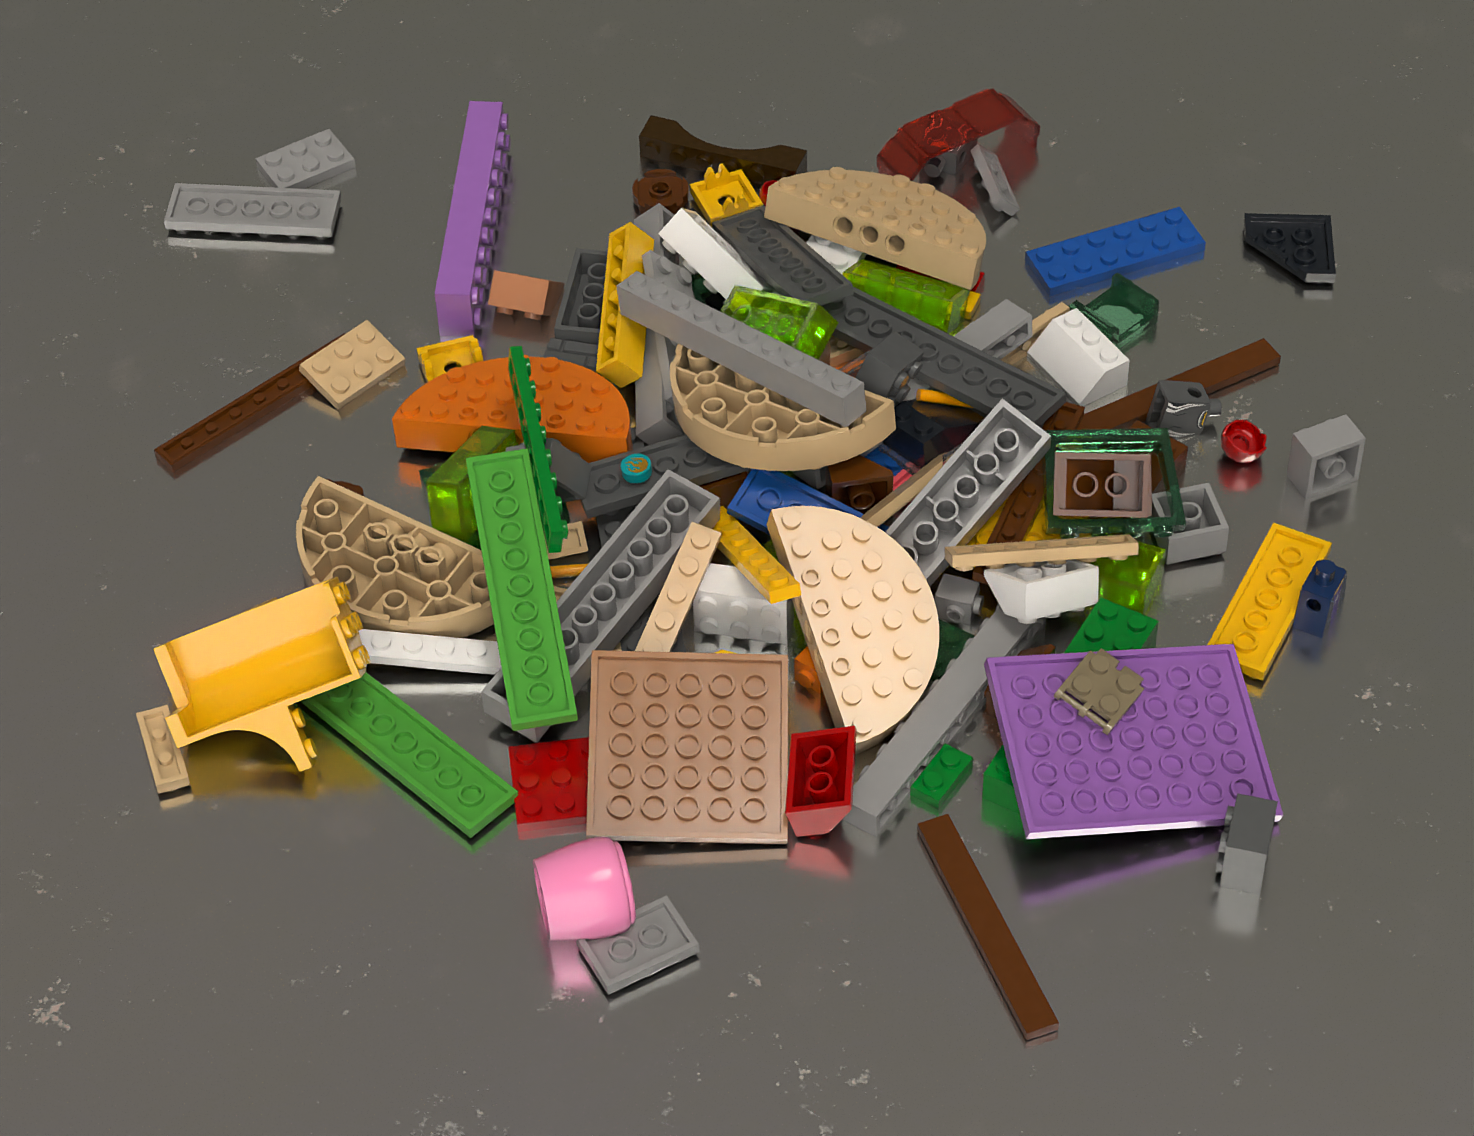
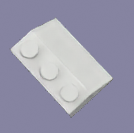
M1077 308L1052 319L1027 351V356L1060 390L1066 392V396L1076 405L1084 407L1127 386L1130 360Z
M1076 559L1067 560L1065 564L1060 565L1042 561L1036 562V565L1031 567H1022L1013 563L1007 564L1001 569L984 570V577L1004 614L1017 618L1020 623H1035L1038 618L1060 617L1061 613L1066 611H1084L1086 606L1094 605L1098 602L1099 567L1086 562H1080Z

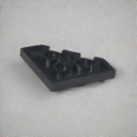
M1244 214V236L1248 244L1305 282L1335 283L1336 269L1331 215Z

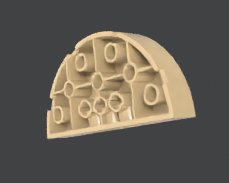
M832 167L830 170L806 172L783 177L768 187L764 218L968 290H972L979 279L986 246L984 228L974 213L953 198L935 190L933 185L910 181L904 175L891 176Z
M681 344L677 345L675 358L670 364V382L674 410L678 423L684 433L702 450L742 468L766 471L817 470L864 453L882 442L896 430L894 401L866 390V412L849 426L844 427Z
M317 476L303 498L302 510L296 523L298 553L307 587L338 576L340 583L344 581L348 587L351 596L348 604L351 612L356 611L358 613L363 629L464 638L494 624L480 549Z
M791 506L772 509L766 525L779 563L800 583L802 595L792 598L835 728L855 726L857 729L855 755L862 753L882 742L884 738L896 730L902 721H906L928 685L935 667L939 648V621L933 594L926 578L908 552L896 540L870 522L849 513L824 507Z

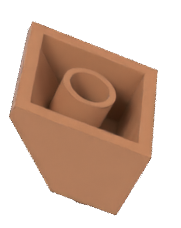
M494 270L488 305L497 306L496 312L513 315L514 310L524 311L523 317L541 320V315L551 316L564 289V283Z

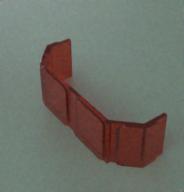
M986 89L955 102L946 109L934 111L908 122L903 127L897 129L896 135L886 143L877 155V168L880 174L891 176L904 175L910 181H913L929 159L1007 125H1010L1034 149L1037 147L1040 125L1011 97L1001 92L998 94L994 89Z

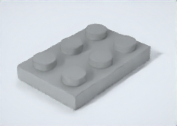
M330 129L318 132L305 139L255 158L257 168L272 187L304 189L356 168L355 159Z
M667 895L636 909L635 923L631 924L629 930L625 933L596 940H576L578 948L607 994H611L700 952L699 943Z

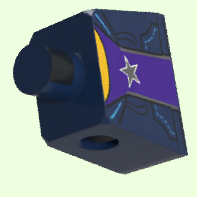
M1331 560L1316 561L1300 591L1293 628L1319 638L1324 637L1345 597L1347 571L1344 568L1336 566ZM1319 601L1321 609L1313 610L1312 607L1316 606V602Z

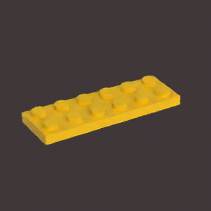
M1273 522L1207 645L1234 644L1242 673L1263 681L1294 623L1302 586L1316 561L1327 559L1331 552L1332 543Z

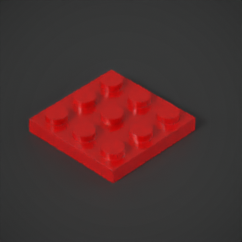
M589 737L508 747L513 788L518 791V796L514 799L518 832L587 824Z

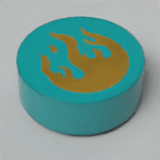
M631 454L621 462L622 477L627 482L641 483L652 475L651 460L644 454Z

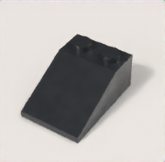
M916 399L902 401L894 407L896 430L883 440V444L922 469L938 455L958 449L985 418L968 407L923 402Z

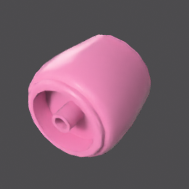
M608 837L589 838L574 842L533 859V870L540 909L550 941L596 940L613 937L625 933L629 930L630 925L635 923L636 910L631 878L624 852L617 841L613 842Z

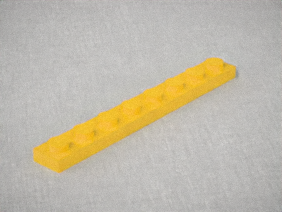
M720 506V520L712 528L721 532V539L717 548L770 604L801 596L800 583L733 516L727 514V509L724 506Z

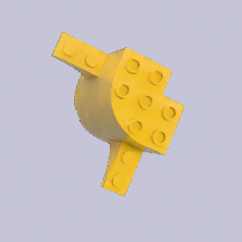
M338 576L285 597L279 599L275 597L232 617L155 647L153 649L177 707L174 712L165 718L177 748L220 732L245 730L259 733L278 743L292 757L299 772L311 768L316 763L315 757L318 756L317 748L312 738L307 739L303 727L306 726L302 711L300 708L295 709L293 704L361 678L366 672V665L371 663L368 651L362 645L359 631L363 629L362 622L356 611L351 612L348 604L351 596L344 581L340 583Z

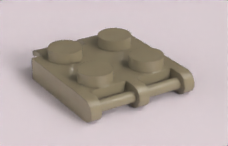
M1101 648L1096 654L1091 650L1058 688L1053 697L1057 700L1063 699L1079 711V716L1082 718L1086 716L1102 727V732L1108 736L1141 696L1144 688L1140 685L1144 678L1126 665L1121 671L1117 670L1116 668L1120 661ZM1066 692L1070 693L1072 696L1077 698L1084 705H1081L1076 700L1071 698L1069 695L1066 694ZM1092 709L1109 722L1106 723L1101 718L1092 713L1090 710Z

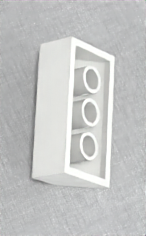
M681 208L658 233L664 239L662 242L663 246L672 254L678 252L685 259L682 264L693 274L698 272L705 279L702 283L712 293L716 294L719 292L726 299L723 304L734 314L737 312L747 314L754 307H757L769 298L775 290L742 260L739 253L696 211Z

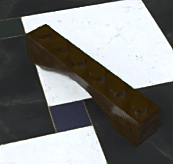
M653 115L649 117L639 135L640 157L706 172L708 167H712L715 174L718 172L719 164L723 163L729 172L742 169L749 182L763 185L767 181H779L783 177L807 172V150L785 145L760 149L720 147L693 136L675 120Z

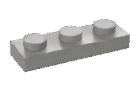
M977 144L970 151L975 161L973 165L983 179L981 184L989 193V202L998 212L1004 211L1013 216L1020 208L998 157L982 145Z

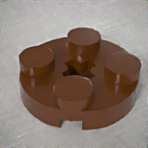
M668 169L650 170L644 173V178L640 179L639 182L637 178L632 187L633 201L641 214L660 203L675 215L683 208L689 198L687 180L684 177L683 180L676 177V172Z

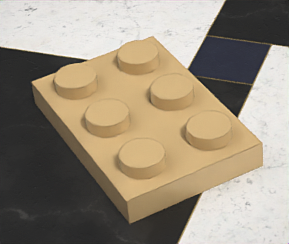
M366 320L302 362L299 371L339 410L404 366L406 358Z

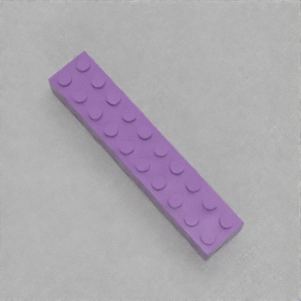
M469 101L435 289L440 336H475L476 325H481L482 309L479 306L485 304V288H483V285H488L489 278L486 265H491L492 250L489 247L495 244V229H493V226H498V210L496 207H501V190L499 188H504L505 176L502 170H507L508 156L505 151H510L511 137L506 135L505 130H508L509 116L508 113L503 111V102Z

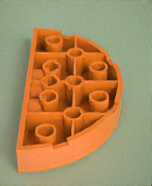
M524 355V358L530 359L531 375L529 380L535 381L536 398L534 402L540 404L541 421L539 424L540 426H545L546 438L559 440L562 446L578 453L588 463L633 450L629 409L625 399L611 382L581 365L558 360L555 357L544 358ZM508 357L451 368L447 373L434 378L413 392L401 404L392 418L396 447L488 455L505 452L506 447L520 445V443L524 442L507 368Z

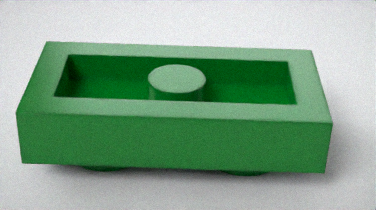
M945 743L912 784L910 795L939 809L973 766V757Z

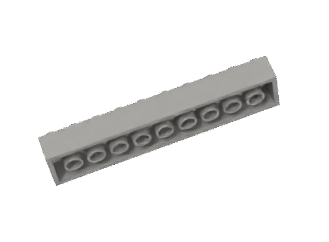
M668 469L558 599L557 608L574 697L591 677L592 650L612 651L661 592L691 522L712 529L720 520L719 497ZM501 668L481 691L483 709L485 713L512 728ZM551 725L518 730L517 732L537 743Z

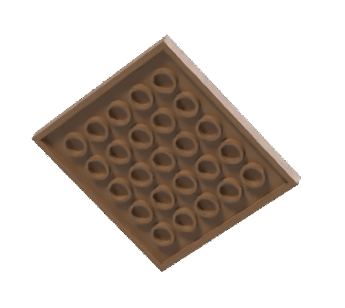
M592 650L586 839L608 837L613 841L787 844L788 818L785 811L788 784V655Z

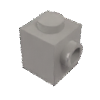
M944 573L935 594L938 618L971 625L974 615L980 614L983 607L984 596L980 595V582Z

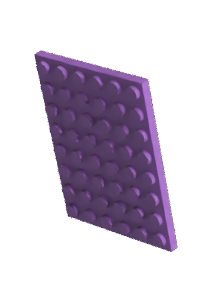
M1234 644L1106 651L1120 661L1116 668L1117 670L1121 671L1126 665L1144 678L1140 685L1144 688L1141 696L1108 736L1102 732L1103 728L1086 716L1084 718L1079 716V711L1063 699L1057 700L1053 697L1058 688L1089 652L989 657L986 659L984 668L1026 839L1221 826L1225 823L1228 805L1235 806L1237 793L1278 801L1274 822L1280 821L1282 818V808ZM1066 692V694L1069 695L1071 698L1076 700L1081 705H1084L1077 698L1072 696L1070 693ZM1092 709L1090 710L1092 713H1094L1096 716L1101 718L1106 723L1109 722Z

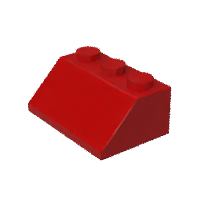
M855 726L791 734L785 813L796 837L829 833L852 810L857 733Z

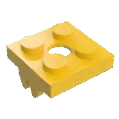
M723 163L719 164L716 174L712 167H708L704 174V180L690 184V193L711 227L714 221L763 206L762 201L742 169L729 172ZM727 196L728 198H726L724 204L721 205L718 202V200L722 197Z
M473 335L416 348L417 357L426 382L447 373L444 368L448 364L456 363L462 367L483 361L478 339H474Z

